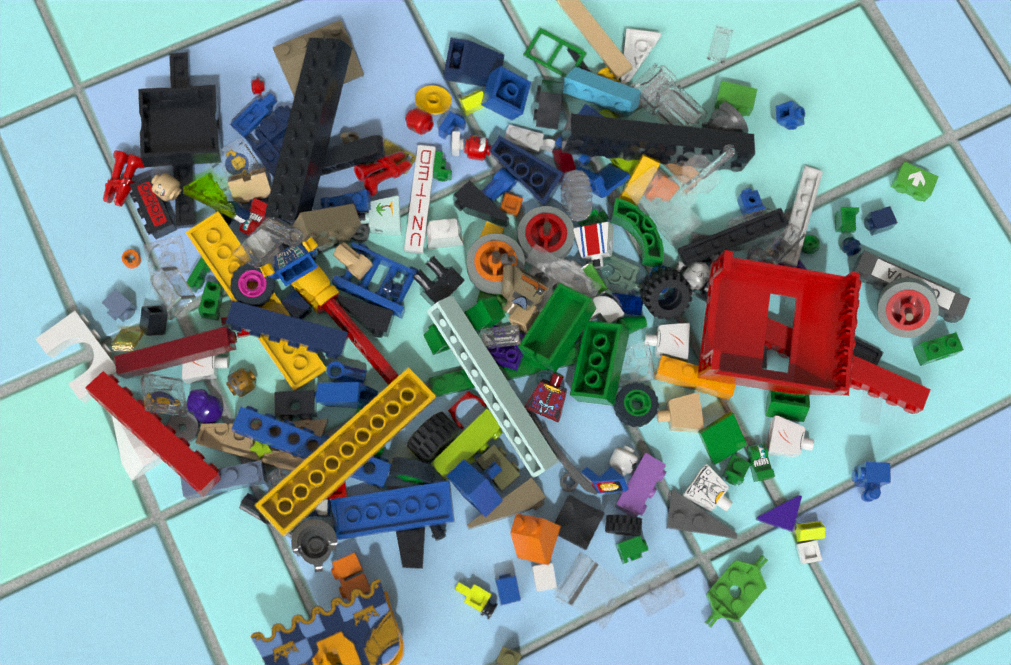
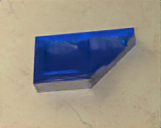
M612 292L613 298H616L625 314L641 316L643 302L640 296Z

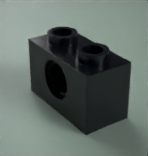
M315 390L274 392L275 416L280 421H292V418L312 420V417H317ZM293 403H301V407L298 410H291Z

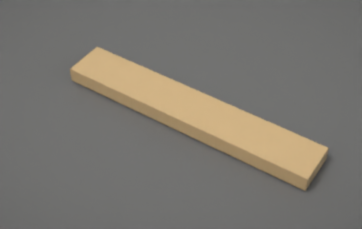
M556 0L617 79L633 70V66L580 0Z

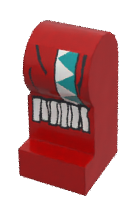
M256 198L253 199L250 216L246 222L241 223L240 232L250 237L257 236L268 218L264 217L267 207L266 203Z

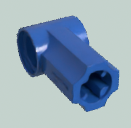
M502 168L481 191L494 203L504 192H509L516 185L517 180L505 168Z
M338 361L331 362L327 367V375L332 382H360L364 384L367 370L343 365ZM338 368L341 370V373L334 376L331 374V370Z

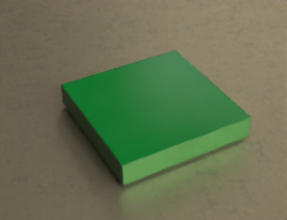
M731 411L698 431L709 458L714 465L747 446L735 415Z

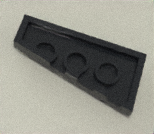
M388 486V490L406 488L405 486ZM425 527L396 531L402 568L423 569Z

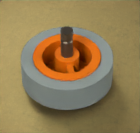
M503 234L482 236L472 244L468 251L467 273L469 279L483 292L501 294L503 266H505L500 261L502 254L514 255L516 261L511 266L516 265L524 270V253L520 245L509 236Z

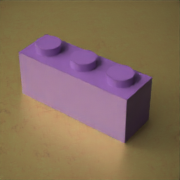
M645 453L627 483L629 489L626 492H622L615 507L630 516H642L647 508L646 500L648 497L652 499L657 490L654 487L658 480L661 482L667 472L664 470L666 464Z

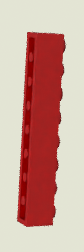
M102 371L85 387L88 394L204 497L221 480L218 474L220 472L219 469L212 463L208 465L204 461L205 457L198 450L194 452L190 449V443L183 437L179 439L175 435L176 431L169 424L166 426L162 424L160 416L154 411L150 413L146 409L147 405L141 399L135 400L132 397L134 394L126 386L122 388L118 384L119 380L113 374L107 375Z

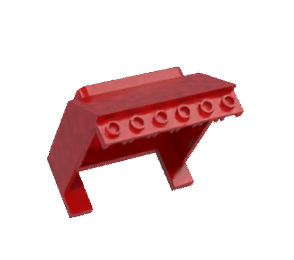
M725 250L711 264L697 378L789 394L849 396L852 384L851 370L854 364L853 350L856 344L855 330L858 324L857 310L860 303V273L851 272L846 276L734 258L733 251ZM770 294L796 299L788 373L762 368Z

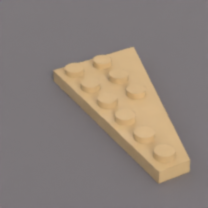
M328 419L290 422L296 424V428L303 429L305 427L311 429L315 435L321 437L324 435ZM262 422L251 423L253 429H259L262 426ZM201 424L195 441L197 445L254 461L261 460L264 464L293 471L305 461V459L271 446L269 448L273 453L265 454L259 459L256 452L249 450L255 445V440L232 432L233 424ZM274 427L269 433L272 436H278L281 430L278 427ZM293 434L288 440L290 443L295 444L299 442L300 437ZM310 442L307 445V448L311 451H315L319 447L316 442Z

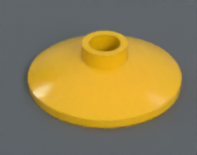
M431 85L417 91L415 103L421 110L437 115L446 112L450 108L452 98L444 88Z

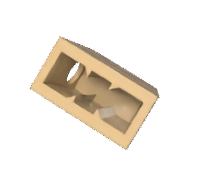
M699 392L669 400L666 403L667 410H660L656 414L657 422H668L670 431L698 433L700 429L704 428Z

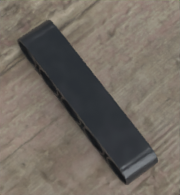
M373 135L328 148L321 176L351 168L357 164H365L384 158L383 137Z

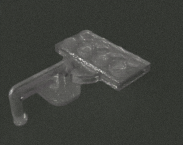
M725 145L724 152L711 163L704 155H694L684 163L682 175H672L667 179L653 165L624 189L643 213L653 220L657 229L672 247L702 224V221L691 208L696 202L697 193H709L720 183L721 178L717 169L735 155L733 145Z

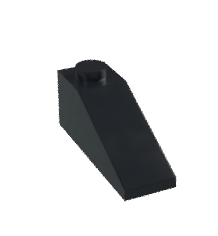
M470 180L453 195V204L459 211L463 210L468 215L504 227L509 225V217Z
M340 295L337 296L339 305L371 332V335L378 338L388 337L395 317L394 311Z

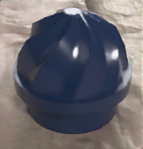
M854 237L845 238L842 242V251L847 256H854L861 251V243Z

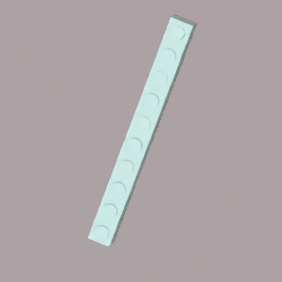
M453 295L438 301L429 308L427 313L531 476L534 478L558 463L559 460Z

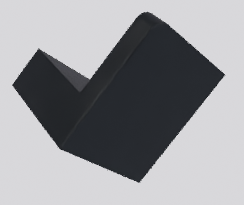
M160 305L142 306L140 329L146 336L164 335L168 313Z

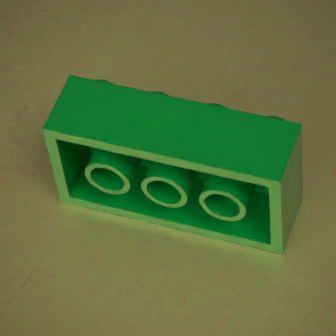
M588 321L586 324L570 391V396L578 402L614 406L630 333L622 324Z

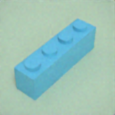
M574 67L565 77L563 93L630 117L639 106L641 91Z

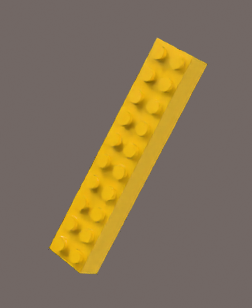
M408 367L256 503V508L284 538L435 400L436 396Z

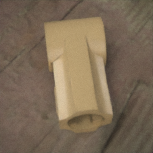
M344 242L339 244L333 253V256L343 263L349 272L359 280L373 266L369 259L362 254L356 253Z

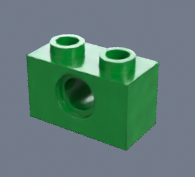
M957 332L922 342L913 348L920 366L955 356L964 350Z

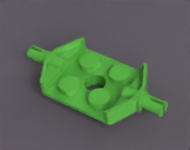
M761 555L753 564L737 560L733 561L706 593L712 609V614L705 621L706 625L708 624L712 628L720 618L734 622L740 621L739 619L759 595L767 589L761 574V568L768 561L767 558ZM732 586H737L740 589L738 597H733L730 594Z

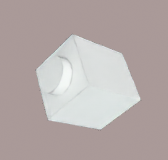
M536 563V566L532 567L536 592L556 589L557 584L553 563H550L549 566Z

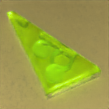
M209 172L183 187L185 195L231 218L236 217L233 205L228 203L227 196L219 187L218 182L213 180L212 173Z

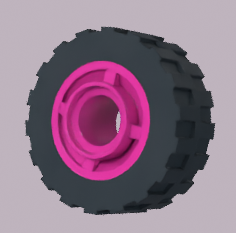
M246 263L234 271L233 277L230 280V287L235 299L240 303L255 307L263 306L273 296L275 289L274 279L269 276H263L259 268L263 266L262 264ZM250 281L258 283V287L253 290L249 289L247 285Z

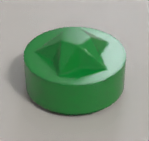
M814 235L805 236L801 250L806 254L817 252L820 247L819 239Z

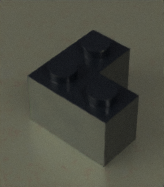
M542 79V85H538L535 102L539 103L538 109H534L533 120H537L536 127L558 130L564 82Z

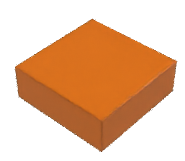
M505 193L500 210L503 213L517 217L523 198Z

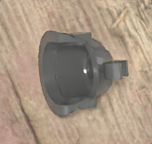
M723 102L719 109L711 113L712 116L708 122L702 123V127L706 129L748 133V126L742 115L727 102Z
M310 519L304 521L293 532L291 538L292 551L297 557L302 556L306 562L314 565L315 572L323 571V563L329 558L331 551H336V533L333 527L323 520Z

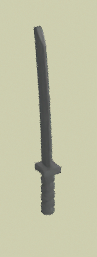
M526 409L551 450L566 470L585 491L597 495L598 492L559 449L548 434V430L542 426L537 416H535V413Z

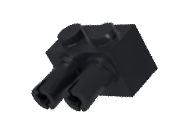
M434 255L425 263L437 275L433 281L421 269L412 276L423 288L420 295L431 306L449 297L465 281L452 266L444 267Z

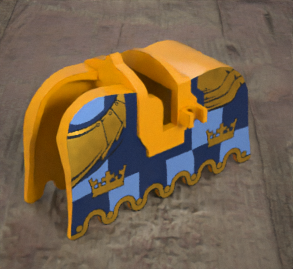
M376 579L371 582L369 594H364L361 589H354L351 592V601L349 603H345L340 597H335L331 601V610L328 612L324 611L321 606H315L311 611L312 617L310 620H305L299 614L293 616L290 629H285L282 624L276 623L272 627V635L269 638H266L261 632L253 633L250 637L260 653L264 664L337 665V663L342 662L343 665H399L404 656L405 644L392 611L388 592L383 591L381 580Z

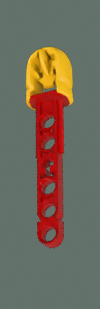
M319 266L291 283L298 294L308 304L313 305V310L317 314L326 311L342 331L348 332L350 341L388 385L399 376L336 302L339 291L334 285H330V280Z

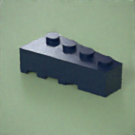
M500 135L490 150L491 156L541 206L549 204L564 180L563 172Z

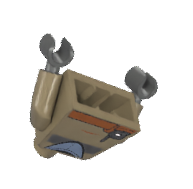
M508 253L502 254L500 261L505 266H503L501 294L508 300L503 310L510 315L514 313L517 307L528 311L536 304L542 302L544 294L549 289L545 285L549 282V278L544 276V273H536L533 276L516 265L511 266L516 261L515 256H508Z

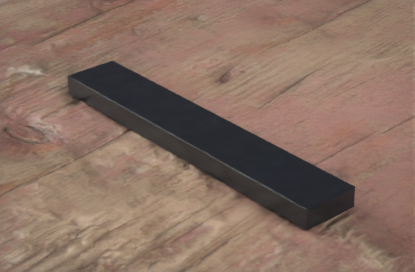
M779 208L680 247L677 252L684 266L687 267L720 254L725 250H730L785 228L789 223L782 208Z

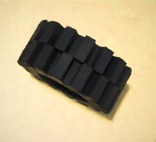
M606 515V533L627 536L641 535L642 518L629 515Z

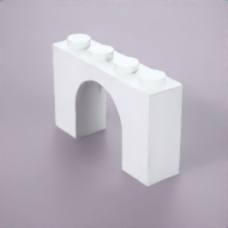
M74 311L38 336L36 340L51 358H54L76 343L91 345L94 352L92 365L86 372L69 383L77 397L84 403H87L92 397L88 394L85 387L102 371L107 375L113 374L117 379L121 377L116 374L115 359L113 360L110 356L112 353L111 349L106 343L102 345L99 341L101 336L95 329H90L88 318L84 314L80 315Z

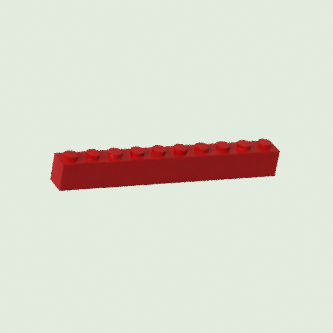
M768 318L764 345L766 350H773L778 352L779 356L789 358L793 328ZM853 355L854 364L851 370V388L868 392L869 396L886 400L887 404L892 406L898 405L910 414H917L924 409L931 389Z

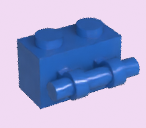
M864 462L854 467L852 481L855 482V487H865V491L861 494L863 501L871 502L878 499L881 495L880 487L891 483L890 463Z

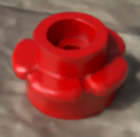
M259 77L251 80L253 94L260 96L265 91L263 80L260 81Z

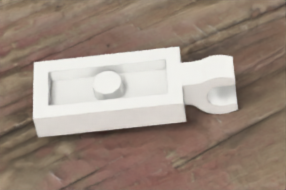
M513 125L508 126L505 139L520 148L538 154L540 149L548 152L554 150L555 141L551 139L544 140V134Z

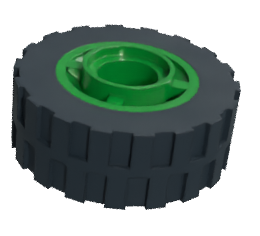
M629 383L616 396L615 414L627 426L643 427L658 412V396L656 397L655 391L650 386L644 385V383ZM632 401H637L641 408H634Z
M394 457L389 475L410 483L425 485L433 482L436 468L418 460Z

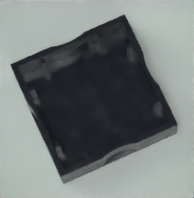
M215 85L187 86L177 89L166 87L138 89L139 114L141 117L140 156L144 167L222 163L218 94Z

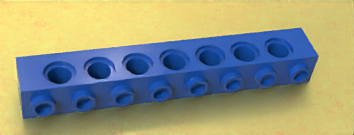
M251 406L246 408L240 407L231 428L234 433L305 460L315 452L307 448L308 443L316 442L320 447L330 438L326 435L317 436L313 430L305 427L303 429L296 428V424L284 420V423L276 420L277 417L272 414L265 413L263 415L257 413L258 409ZM254 420L262 422V426L259 429L251 427V423ZM274 427H278L281 430L278 436H272L269 432ZM296 434L300 437L298 443L292 444L288 438ZM372 457L366 463L374 465L375 470L373 472H366L362 466L351 477L382 489L391 464L384 457Z

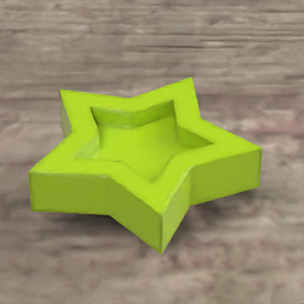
M255 441V445L249 449L256 452L259 459L265 454L273 453L268 445Z

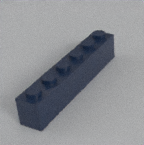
M232 301L226 324L234 332L241 333L244 330L250 332L249 335L256 338H261L262 335L269 337L268 340L274 343H280V341L287 342V346L299 349V346L307 348L306 351L318 354V351L324 352L326 357L332 359L343 357L349 336L348 332L236 301Z

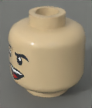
M169 173L157 174L152 179V192L164 201L175 200L181 192L180 182Z

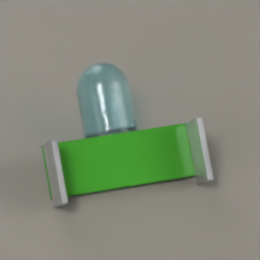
M589 262L577 270L583 269L598 293L595 297H598L608 290L603 280L614 274L615 267L612 264H607L597 271L592 262Z

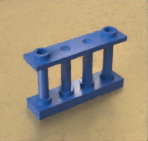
M352 242V249L359 255L362 254L366 258L373 260V266L365 274L361 284L351 283L352 274L348 269L344 276L339 277L335 275L332 284L337 289L364 302L392 310L395 316L402 319L405 314L402 302L414 281L412 276L416 274L418 269L412 266L408 268L373 252L363 243L356 244ZM379 264L390 268L378 292L373 293L369 291L368 285ZM396 272H399L407 277L402 285L399 299L390 301L385 298V294H382L384 283L393 280Z

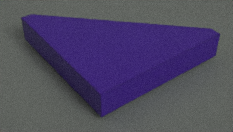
M799 495L756 517V520L792 532L802 496Z

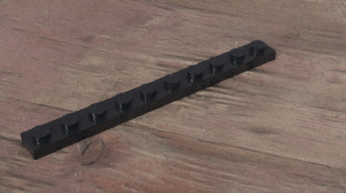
M188 52L169 53L170 87L177 89L191 86ZM194 164L174 166V178L180 182L181 188L180 194L175 199L176 227L178 229L191 228L197 225Z

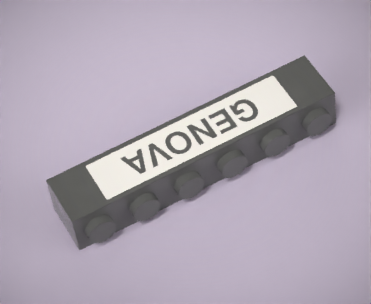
M865 250L858 256L852 271L860 273L859 279H861L862 283H868L879 291H882L887 284L899 278L911 277L924 281L933 289L939 306L938 315L950 323H956L963 318L971 299Z

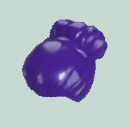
M204 389L190 391L187 399V409L193 412L194 417L199 422L212 424L221 419L223 405L219 398L209 395Z

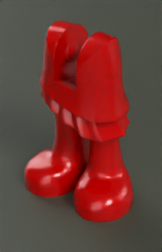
M115 150L113 152L115 164L110 180H107V183H105L103 201L111 203L114 199V204L122 207L132 190L130 184L135 183L132 181V177L136 169H144L146 167H144L140 157ZM127 164L122 179H120L124 165Z
M403 151L385 155L384 158L376 160L377 162L372 164H357L354 166V173L359 181H364L365 190L370 192V196H374L378 192V184L389 178L395 179L400 177L412 167V164L409 160H406L396 165L405 157ZM378 170H383L382 172H380V173H378V174L371 175L372 173H374V172H376V171H378Z

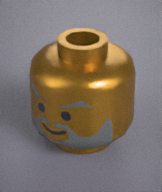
M240 368L227 377L228 382H226V385L234 396L243 397L255 389L254 381L257 379L251 370L247 372L244 368Z

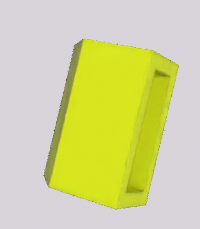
M476 90L459 98L461 108L466 116L484 108L481 105L484 96L482 90Z
M822 521L797 524V529L795 530L797 542L825 538V526Z

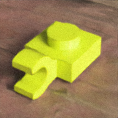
M458 582L454 589L466 596L464 603L479 612L483 611L492 595L475 584L470 589Z

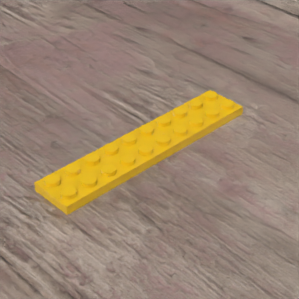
M217 211L185 233L231 300L239 302L232 294L230 280L233 277L234 271L239 266L254 262ZM250 281L247 287L251 290L256 289L258 283ZM275 293L271 296L269 302H266L263 306H258V308L290 316ZM262 335L261 338H258L294 391H297L327 371L318 355L306 351L307 348L299 346V349L287 346L288 343L284 341L274 343L268 340L269 337Z

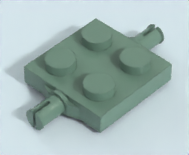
M615 256L603 258L604 267L601 270L605 274V279L602 280L608 288L603 294L625 303L632 289L640 292L642 286L636 283V276L640 267Z

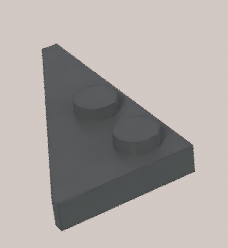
M671 490L667 529L732 539L737 538L735 531L676 490Z

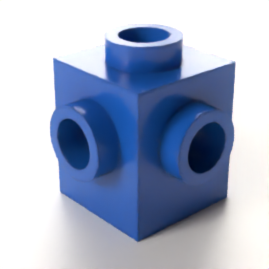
M793 101L776 106V119L779 125L788 130H794L798 126L804 125L805 110L802 106Z

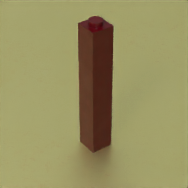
M225 326L114 356L116 374L124 379L234 351L236 350L237 336L234 331Z

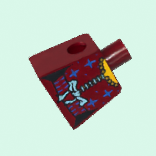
M553 372L550 381L542 378L527 401L525 409L559 423L567 394V388L560 386L564 376Z

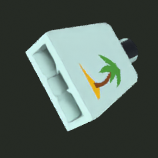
M399 196L370 201L371 210L358 213L361 224L369 223L371 233L401 236Z

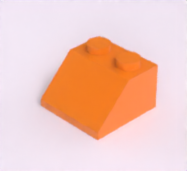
M516 513L510 534L517 558L549 566L561 526L546 519Z

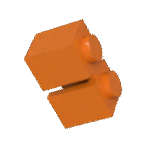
M355 552L332 562L334 567L331 568L335 580L339 579L341 582L339 591L343 599L347 598L350 602L351 592L354 589H361L364 594L370 593V585L364 573L345 581L346 578L363 571Z

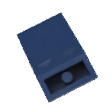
M451 37L444 69L445 81L486 87L489 74L498 67H503L505 55L472 41Z

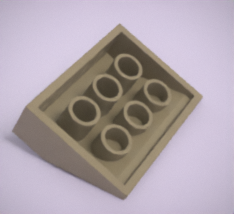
M341 20L272 47L294 97L309 38H324L325 40L326 38H338L352 47ZM353 47L344 84L364 76Z

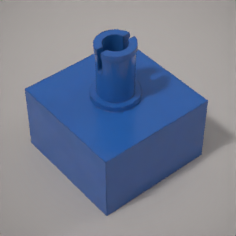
M463 459L447 475L463 498L484 517H487L503 501L490 484V481L502 471L500 466L494 461L482 473H479Z

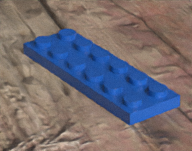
M450 481L331 500L333 526L337 540L455 522Z

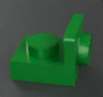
M436 151L433 179L441 182L451 181L452 170L445 169L446 159L443 158V151Z
M594 209L582 218L578 224L580 227L608 222L610 218L604 210Z
M733 454L722 476L726 478L725 481L734 486L736 484L740 485L743 483L751 463Z

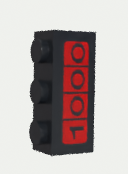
M149 176L130 184L132 189L130 196L133 202H137L139 205L137 211L141 219L145 218L147 224L144 227L148 235L152 234L155 239H159L177 231L164 200L152 192L153 184L151 182L153 178Z

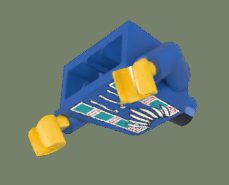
M310 237L302 243L304 246L299 243L286 246L283 251L274 256L275 263L273 266L271 263H267L259 268L264 277L269 276L276 280L281 279L284 285L288 286L318 268L313 260L318 254V244L313 237Z

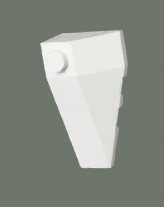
M113 417L121 463L132 481L163 462Z

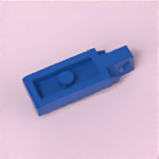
M269 93L264 99H256L230 124L231 127L245 139L260 124L262 119L271 114L273 111L272 107L277 103L276 97Z

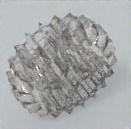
M572 170L566 172L562 178V186L560 188L562 209L571 221H583L590 216L591 205L593 204L589 177L583 171Z

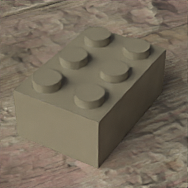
M354 204L302 212L291 227L290 232L294 243L304 246L302 243L313 237L318 244L317 247L322 246L326 248L336 243H348L361 225Z

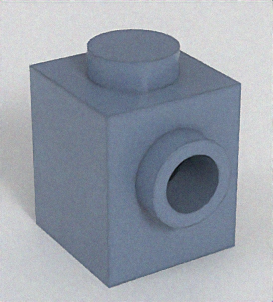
M116 289L101 302L109 309L107 314L115 321L117 318L122 322L130 319L137 309Z

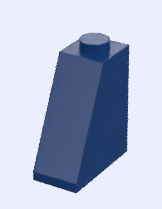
M360 382L318 383L315 392L316 403L328 407L357 409V407L363 409L378 395L377 390Z

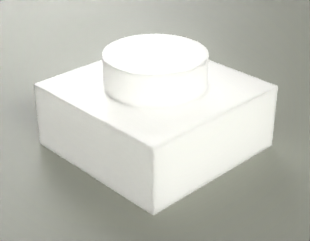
M453 131L452 156H460V150H463L464 139L460 138V132Z
M817 540L796 545L801 565L822 560Z

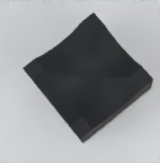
M569 494L554 522L561 526L558 536L586 550L605 513Z

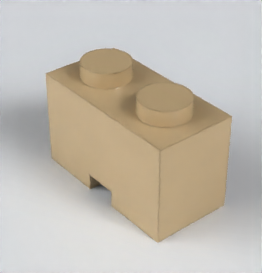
M265 167L251 170V175L243 176V173L228 177V185L234 201L244 204L253 198L263 199L269 196L271 186Z

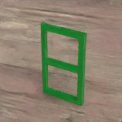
M540 28L523 55L565 78L567 76L566 73L551 66L563 45L581 54L574 67L580 66L587 52ZM541 34L559 43L547 63L530 55Z

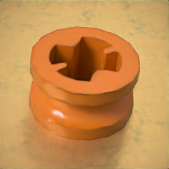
M130 249L122 254V262L126 267L133 269L140 265L141 257L135 250ZM131 255H133L134 258H136L135 260H132V263H130L127 260V258H130Z

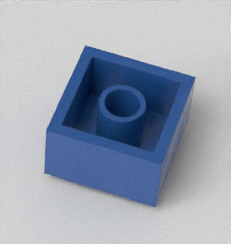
M500 66L489 74L481 105L513 121L524 112L531 82Z

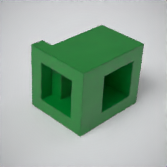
M641 536L615 545L622 565L629 562L627 558L633 561L641 558V553L649 551L645 539L642 540Z

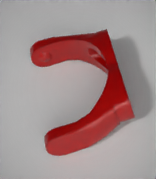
M469 391L448 410L454 423L461 430L464 427L456 418V408L462 401L474 399L484 408L487 407L480 397L471 394Z

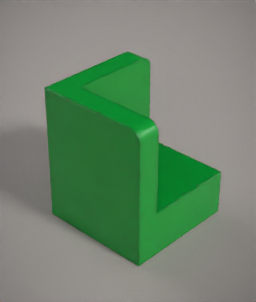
M841 207L836 212L835 232L854 233L856 231V215L860 212L859 207Z

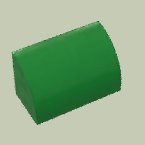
M769 390L765 416H779L787 420L804 422L810 409L809 395Z

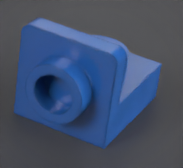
M450 111L438 128V136L445 140L447 135L452 134L455 127L464 130L466 128V120L462 115L454 114Z

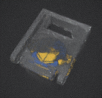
M242 138L221 149L222 163L205 164L223 192L230 189L228 185L229 176L243 173V176L251 175V170L262 168L248 146L244 144ZM220 165L225 173L221 178L218 177L213 169Z
M143 373L140 381L145 411H151L153 408V412L178 416L180 412V416L186 417L188 407L182 379ZM153 385L170 387V389L153 387Z

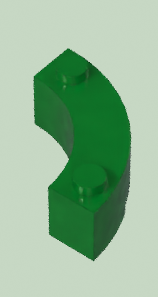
M616 198L610 223L624 228L635 238L641 251V265L661 267L664 249L662 238H660L656 229L657 226L648 215L638 209V206L626 200Z
M487 296L482 297L476 301V305L464 312L477 334L487 327L491 328L506 317L496 296L487 298ZM434 323L428 327L429 330L423 336L432 354L435 355L449 350L450 347Z

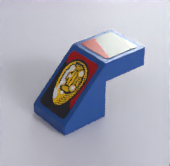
M588 467L581 471L583 477L598 494L626 492L629 489L624 477L612 467L600 477Z

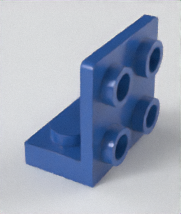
M613 165L606 166L597 174L581 166L574 170L582 188L601 198L608 196L614 189L623 185L631 177L629 173Z

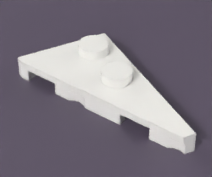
M626 29L623 55L633 66V70L621 77V84H629L659 41L661 33Z

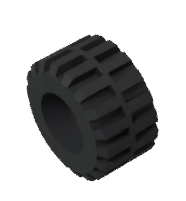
M660 267L658 271L652 270L650 276L646 275L644 277L646 281L641 283L640 298L654 317L657 316L661 320L663 318L671 320V317L675 319L678 318V314L685 313V308L688 309L690 307L689 302H692L693 299L691 296L693 294L690 288L691 285L676 269L665 267L664 270ZM674 287L672 294L668 298L658 299L659 294L664 289Z
M443 411L436 413L413 433L407 443V447L421 462L428 463L452 443L458 435L459 428Z

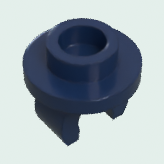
M389 280L388 283L385 282L382 294H386L385 298L388 299L391 296L392 298L399 299L402 285L398 283L392 284L393 280Z

